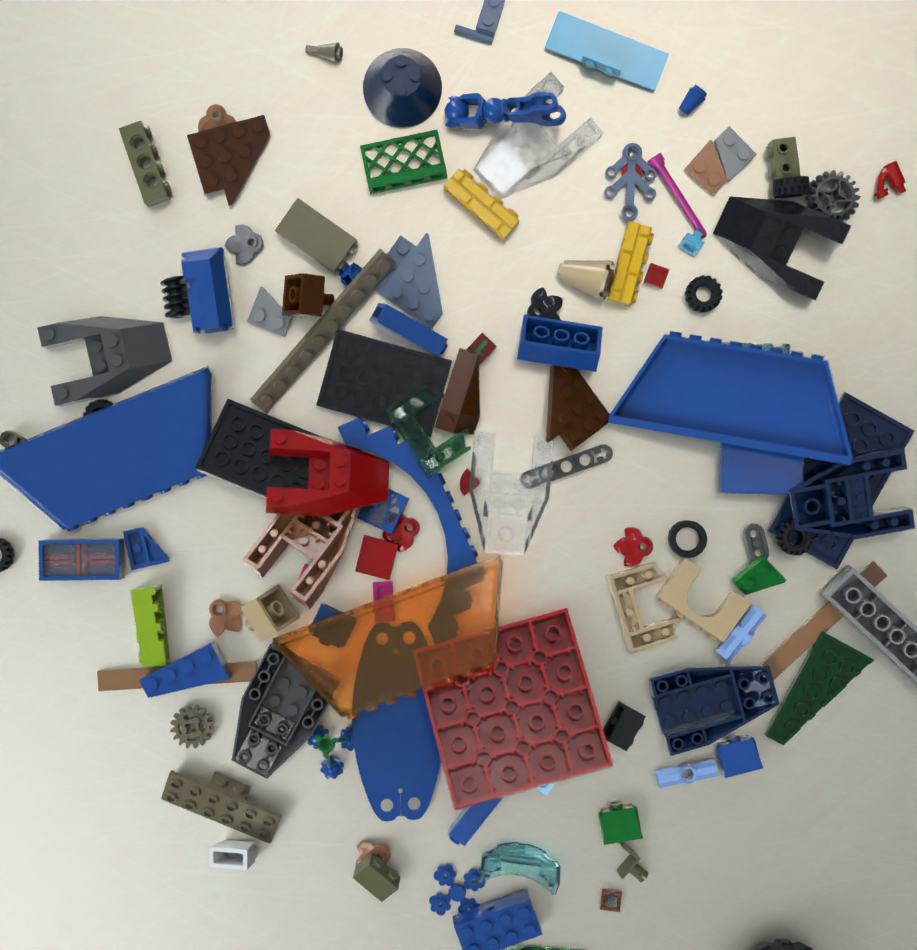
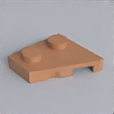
M709 140L684 169L712 195L728 180L712 140Z

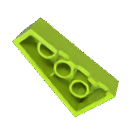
M162 584L131 589L130 593L137 629L136 638L140 648L138 654L139 662L142 663L143 668L168 665L170 663Z

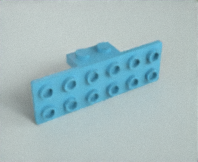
M562 11L558 12L545 45V49L583 63L588 68L601 70L606 75L619 77L652 91L656 90L669 57L667 52Z

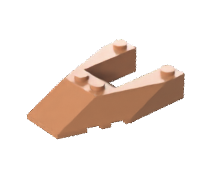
M359 507L346 512L334 513L327 517L277 514L242 561L248 569L263 578L288 545L312 559L313 561L289 591L296 601L311 609L323 593L343 555Z

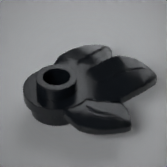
M543 287L539 288L531 296V305L527 310V315L561 320L556 312L561 308L563 300L556 295L547 296L546 290ZM535 309L540 311V315L535 313Z

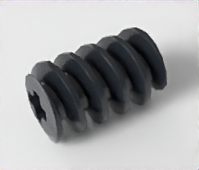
M183 276L168 277L160 282L161 286L166 287L161 292L167 295L162 298L164 302H168V304L164 305V309L169 310V312L165 313L167 318L180 319L191 316L185 314L186 311L190 310V307L183 305L189 302L188 299L182 298V296L188 294L187 291L181 290V288L186 286L185 283H180V280L184 279Z

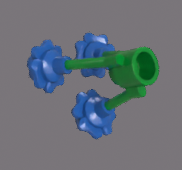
M319 725L314 734L308 739V745H313L314 749H319L323 752V757L326 760L321 762L322 768L320 771L325 775V778L329 779L331 777L336 779L338 775L343 773L344 763L339 760L338 756L333 758L329 756V753L334 750L335 743L338 742L341 743V748H346L349 751L354 749L352 728L346 727V730H341L339 738L332 739L328 736L329 730L323 729V726Z

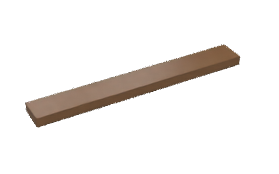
M875 561L870 562L860 572L873 587H876L887 577L886 573ZM828 601L758 666L769 665L774 681L816 642L821 631L826 633L844 615Z
M257 661L226 662L232 677L210 684L250 682L257 670ZM162 667L97 671L98 691L142 689L143 687L139 680Z

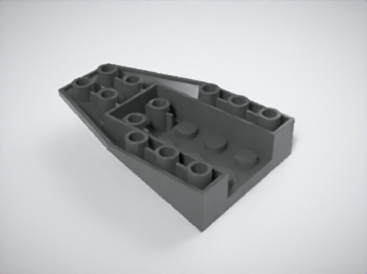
M272 642L242 696L231 761L268 779L314 734L342 678Z

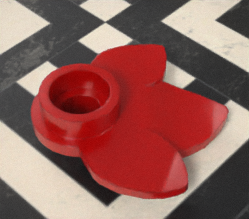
M402 514L394 534L383 531L382 537L387 541L398 543L397 550L402 552L412 546L413 538L418 534L420 525L416 519L406 518ZM408 524L412 526L411 531H408L406 528Z
M628 527L625 528L626 538L618 540L613 547L618 553L625 556L624 566L633 567L640 564L643 557L648 556L653 551V542L648 537H643L637 528ZM641 543L646 545V550L640 549Z

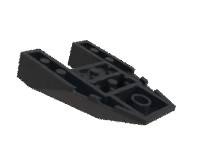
M730 196L713 234L758 275L816 300L824 281L788 266V260L804 228L843 245L851 225L794 201Z

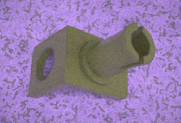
M619 842L622 848L630 855L616 871L622 879L628 873H631L639 882H643L645 879L642 878V875L647 878L648 872L637 864L640 861V857L625 842Z

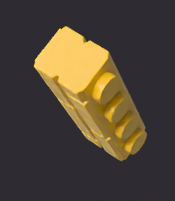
M458 169L445 183L443 189L504 241L518 225L519 219L517 217L519 215L511 208L507 210L503 207V201L496 195L492 197L488 194V188L484 184L474 182L472 180L473 175L466 169L464 171Z
M628 222L607 301L624 306H631L632 302H636L639 291H635L637 283L641 284L644 272H641L642 264L646 265L649 253L646 252L647 245H651L654 234L651 233L652 227Z

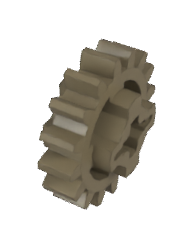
M187 705L186 710L182 707L179 709L180 714L175 713L173 715L176 720H172L170 724L175 727L170 732L176 733L173 739L179 738V745L186 743V748H189L193 744L195 749L198 747V743L203 746L205 744L204 739L209 740L211 738L208 733H213L214 729L210 726L214 724V721H209L208 718L211 716V713L206 715L205 707L199 710V705H196L194 709H192L191 705ZM187 714H196L194 717L185 716ZM202 719L205 723V728L202 726ZM197 720L194 729L188 733L190 724ZM190 736L199 737L197 739H189Z

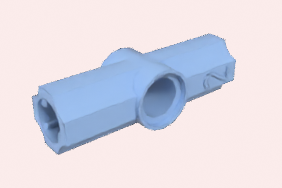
M752 605L736 624L725 642H722L717 648L716 652L730 662L742 646H746L755 634L754 631L765 619L766 615Z
M714 758L693 763L685 762L679 766L655 770L659 788L682 783L691 784L697 780L718 776ZM685 769L691 770L689 777H682Z

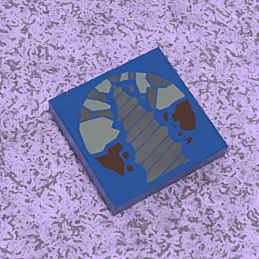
M388 489V501L365 507L362 506L357 518L390 534H394L409 498Z

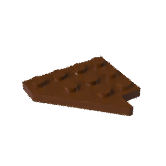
M552 365L550 367L546 442L549 443L559 435L570 451H572L607 425L610 414L577 369Z

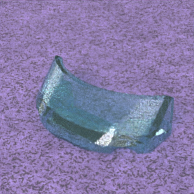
M509 842L499 844L497 848L489 852L486 851L481 856L477 884L500 875H519L540 883L552 894L556 895L560 885V865L557 861H553L548 857L544 850L527 843Z

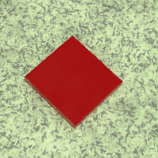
M364 535L355 572L390 580L399 544Z

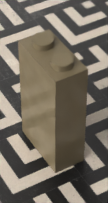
M299 198L296 199L275 229L278 235L334 274L342 270V267L347 263L345 260L348 255L352 256L358 248L356 238Z

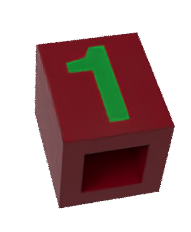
M481 333L466 350L479 354L480 365L497 346Z

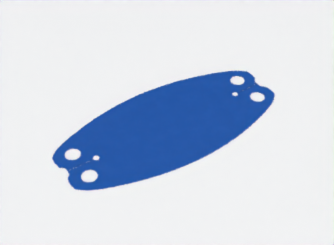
M404 622L399 627H396V637L395 627L390 626L388 623H377L371 629L364 644L354 685L352 732L356 761L370 805L374 813L382 821H393L397 816H405L409 820L420 819L427 811L432 799L441 763L439 749L413 655V650L428 647V643L423 632L414 622ZM410 631L415 634L416 638L412 644L404 642L403 635L406 632ZM379 633L387 634L388 642L385 645H379L376 642V636ZM395 649L399 651L398 654H394ZM399 788L403 789L402 793H398ZM413 797L418 798L421 803L417 810H412L408 807V801ZM384 799H390L393 802L392 810L388 812L381 809V802Z

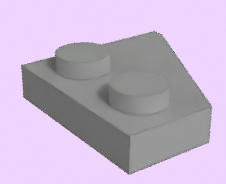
M730 126L714 141L716 150L719 153V159L728 179L727 182L757 155Z
M261 286L247 322L285 337L292 318L282 315V307Z

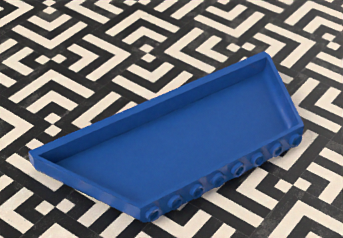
M670 331L669 335L664 334L610 413L608 423L846 465H851L853 458L829 363L824 360V356L812 354L811 358L803 357L802 352L791 351V355L783 354V349L771 348L770 351L762 350L763 346L750 344V348L742 347L741 342L730 341L728 345L722 344V339L716 338L703 341L701 340L702 336L690 334L689 338L681 337L682 333Z
M210 366L1 449L0 476L59 527L68 531L78 528L79 524L83 522L87 524L92 523L100 515L109 516L116 512L115 509L123 507V509L129 508L137 500L146 501L153 497L152 494L160 492V494L166 493L174 485L183 486L190 482L189 479L194 477L200 479L207 476L196 471L195 467L212 433V370Z

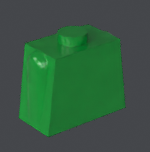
M613 803L611 807L600 808L601 811L598 813L604 845L643 839L638 809L632 803L624 805L622 803Z

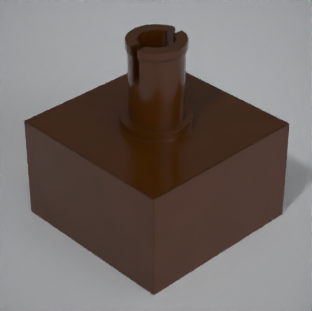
M306 273L286 275L282 315L297 318L322 317L323 305L331 306L334 302L333 294L324 293L325 276Z

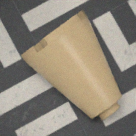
M565 260L563 264L560 263L557 275H560V280L604 301L607 296H603L605 291L609 292L614 270L610 269V265H614V261Z

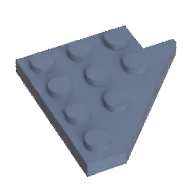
M426 233L417 246L400 235L387 254L396 263L375 286L374 290L432 330L442 316L443 311L429 234Z

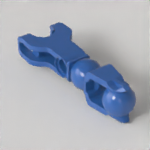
M535 92L528 97L502 98V100L494 97L487 101L479 93L462 94L461 96L448 97L450 101L444 109L445 117L448 121L445 126L448 128L482 129L487 121L496 124L503 120L505 122L510 120L514 123H535L541 126H559L566 119L564 108L558 105V99L552 92ZM548 99L552 100L551 104L546 103L545 101ZM468 105L479 106L474 117H468ZM560 112L558 118L553 119L550 117L551 113Z

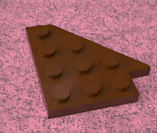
M264 115L187 135L204 194L224 189L228 205H232L270 135Z

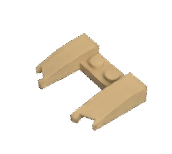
M655 562L605 576L610 594L614 598L623 629V639L629 653L678 639V636L673 635L674 623H680V617L643 626L633 590L669 579L665 573L660 576L653 568L657 565Z

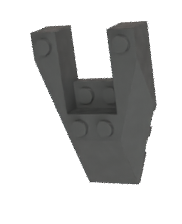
M98 316L37 327L42 347L50 349L85 341L93 377L51 386L55 406L62 407L119 394L144 377L172 362L163 322Z

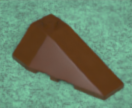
M459 348L435 428L454 434L474 435L480 418L479 354Z

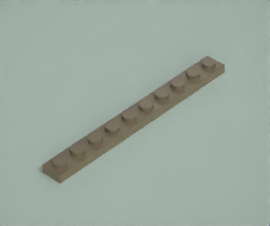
M379 249L250 398L251 402L267 413L396 262L383 250Z

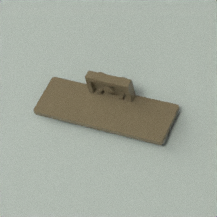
M171 770L161 797L164 801L267 843L272 842L282 817L278 813L246 801L251 786L217 772H214L207 785Z

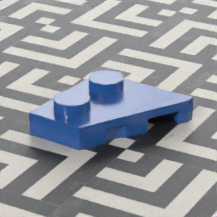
M144 527L123 531L131 570L170 562V558Z

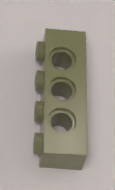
M142 121L120 127L119 131L144 204L151 207L171 200L169 195L172 193L170 185L163 178V175H165L162 163H158L156 156H159L155 144L152 145L150 137H152L150 127L148 125L145 126ZM139 141L145 142L143 148L136 149V144ZM150 159L151 165L143 168V162ZM152 178H157V184L154 187H150L149 181Z

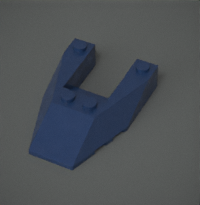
M891 448L853 457L851 465L837 463L789 489L794 529L853 539L915 529L912 508L901 506L873 511L868 477L906 470L905 449Z

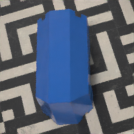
M219 247L182 253L184 258L181 260L185 284L189 283L190 288L186 289L193 333L201 334L200 330H205L206 334L227 331L229 328L235 329L224 249Z

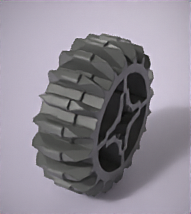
M832 170L830 174L825 171L823 177L817 175L816 181L812 180L810 182L812 186L810 187V195H807L805 199L811 200V202L806 207H812L813 210L843 222V219L847 221L850 219V215L855 214L854 208L859 207L856 200H859L861 196L855 195L859 188H853L856 181L850 183L848 181L850 175L843 178L844 174L842 171L838 175L835 170ZM834 183L830 190H820L823 184ZM841 187L844 189L846 196L841 193ZM831 194H833V195H834L833 198L836 199V200L833 201V202H832V197L830 196ZM819 199L823 200L824 208L821 206ZM835 205H845L842 212H831Z

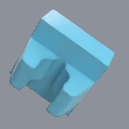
M697 229L694 234L687 232L678 247L695 257L704 245V242L700 240L703 233Z

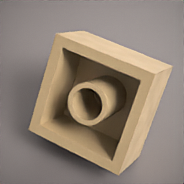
M279 584L241 607L247 618L246 626L251 624L248 629L250 631L255 630L262 642L300 618Z

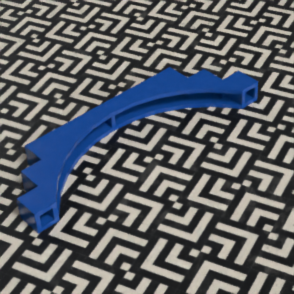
M360 417L339 426V432L346 446L373 452L395 463L417 482L437 511L446 539L448 554L447 579L441 601L428 625V629L435 644L458 636L459 626L456 620H451L450 617L471 608L472 597L469 591L465 592L464 589L485 580L483 575L487 573L483 564H478L475 558L479 556L475 546L469 545L467 539L471 537L466 527L462 528L459 521L462 520L458 509L454 510L451 505L454 500L450 491L446 492L443 484H446L442 473L437 474L435 466L438 464L435 457L428 454L427 448L430 446L426 437L421 438L420 434L398 443L399 435L396 429H391L390 426L368 435L367 432L370 431L366 420L362 421Z

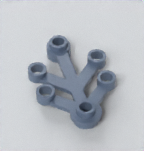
M636 143L627 144L622 152L623 157L605 171L607 178L614 179L618 170L628 163V171L612 186L606 187L604 191L605 197L612 199L617 191L627 183L626 205L621 211L623 219L627 221L634 220L638 214V209L634 205L635 184L644 193L646 200L651 201L656 197L655 189L650 188L636 172L637 164L645 172V178L648 181H653L657 177L656 169L651 168L642 158V149ZM629 151H635L636 156L631 157ZM613 169L615 175L610 176L608 170ZM649 171L654 172L653 178L648 177L647 173ZM608 189H612L614 191V194L612 196L607 194ZM647 191H652L653 197H648ZM626 210H631L633 215L627 216Z

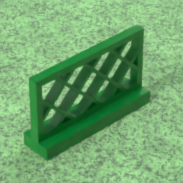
M438 130L360 145L370 194L447 179V170ZM435 136L436 142L432 148L423 144L426 138ZM409 141L417 144L413 152L404 148L405 144ZM393 145L398 148L393 156L384 152L387 146ZM420 146L429 151L424 160L415 155ZM374 149L379 153L374 160L366 157V150ZM401 150L410 155L405 163L396 159ZM434 154L439 157L440 164L432 165L427 160ZM381 155L390 159L385 168L376 163ZM412 158L421 162L420 166L416 169L407 166ZM393 162L402 166L397 173H392L388 170ZM374 166L382 170L378 177H370V171Z

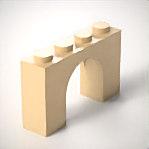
M682 557L668 577L669 579L665 581L656 594L660 598L658 602L666 608L672 606L676 609L675 614L683 620L686 617L692 620L691 625L699 631L702 628L709 632L707 636L716 643L718 640L724 643L751 603L736 592L730 591L715 612L708 615L696 614L688 604L687 593L702 569L687 558Z

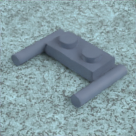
M484 0L476 29L472 30L456 24L454 32L492 44L505 0Z

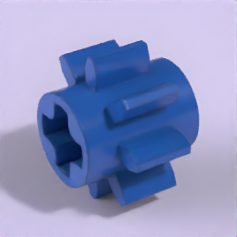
M354 262L350 266L346 263L338 274L341 276V282L348 286L362 270V267Z

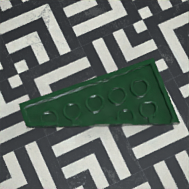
M821 631L764 735L785 745L801 730V727L808 720H811L822 707H825L854 677H857L875 659Z

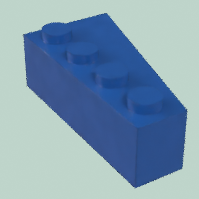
M213 641L141 678L139 681L147 697L150 698L227 680L232 677V674L218 646Z

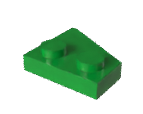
M763 554L732 578L733 583L745 595L787 581Z

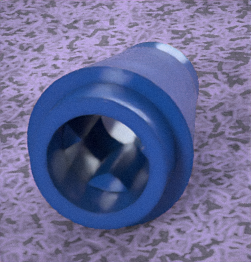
M695 84L693 88L690 87L679 109L688 116L689 113L706 100L707 93Z

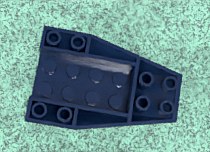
M769 665L692 667L649 678L650 695L661 735L670 756L708 746L780 704Z

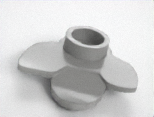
M241 224L235 226L236 235L229 237L225 243V247L229 251L236 253V264L240 265L250 262L253 259L254 253L260 251L263 246L262 237L257 233H253L249 226ZM252 239L255 241L253 246L250 245Z

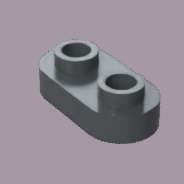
M758 524L747 525L743 535L749 558L752 561L756 560L759 556L755 555V550L760 549V555L763 554L768 559L769 548L763 527ZM752 530L756 531L755 537H751L750 532Z

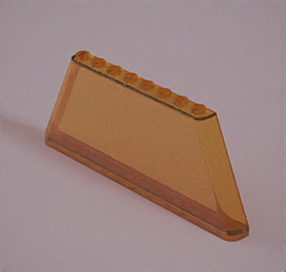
M500 555L272 638L274 646L341 717H347L348 720L360 716L359 712L367 710V713L379 709L378 705L386 703V706L398 702L397 698L405 696L406 699L417 695L416 691L424 689L425 692L436 688L435 684L443 682L444 685L455 681L454 677L470 676L474 674L473 670L489 669L493 667L497 654L503 574L502 558Z

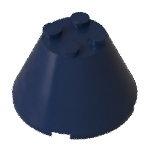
M396 48L382 53L370 64L364 76L363 94L369 110L379 121L396 128H409L423 123L435 112L442 95V82L437 67L426 55L409 48Z

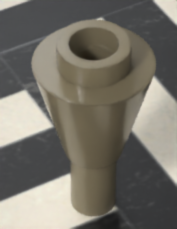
M339 42L319 46L306 45L305 52L308 54H317L336 63L343 56V48L340 47Z

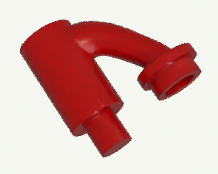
M897 161L885 165L881 170L877 182V193L873 194L874 197H877V200L889 195L888 188L884 189L887 177L892 188L897 189L898 194L906 192L904 186L906 181Z

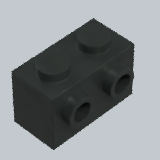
M619 701L603 729L606 740L627 752L628 748L633 744L638 730L643 726L646 716Z

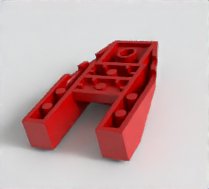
M270 430L269 456L309 458L308 489L267 487L266 513L327 517L334 513L346 512L357 507H365L388 501L389 461L328 438L293 430Z

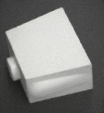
M224 840L209 847V867L248 870L255 862L258 854L255 842Z

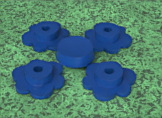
M451 864L438 866V871L434 873V879L439 881L441 886L445 884L450 886L448 890L449 895H443L441 892H438L436 896H431L429 898L431 911H436L440 916L444 915L451 908L449 904L451 899L457 902L460 901L459 913L468 911V908L471 910L480 906L474 898L468 899L464 897L466 889L477 891L478 888L485 886L484 874L482 872H478L475 868L470 869L469 873L464 874L465 881L463 886L459 883L454 884V878L457 876V873L453 871Z

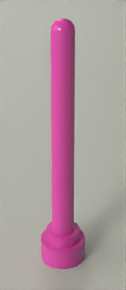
M658 153L647 162L651 168L654 167V169L658 170L694 229L703 233L701 238H705L707 235L705 229L664 166L665 158L662 153Z

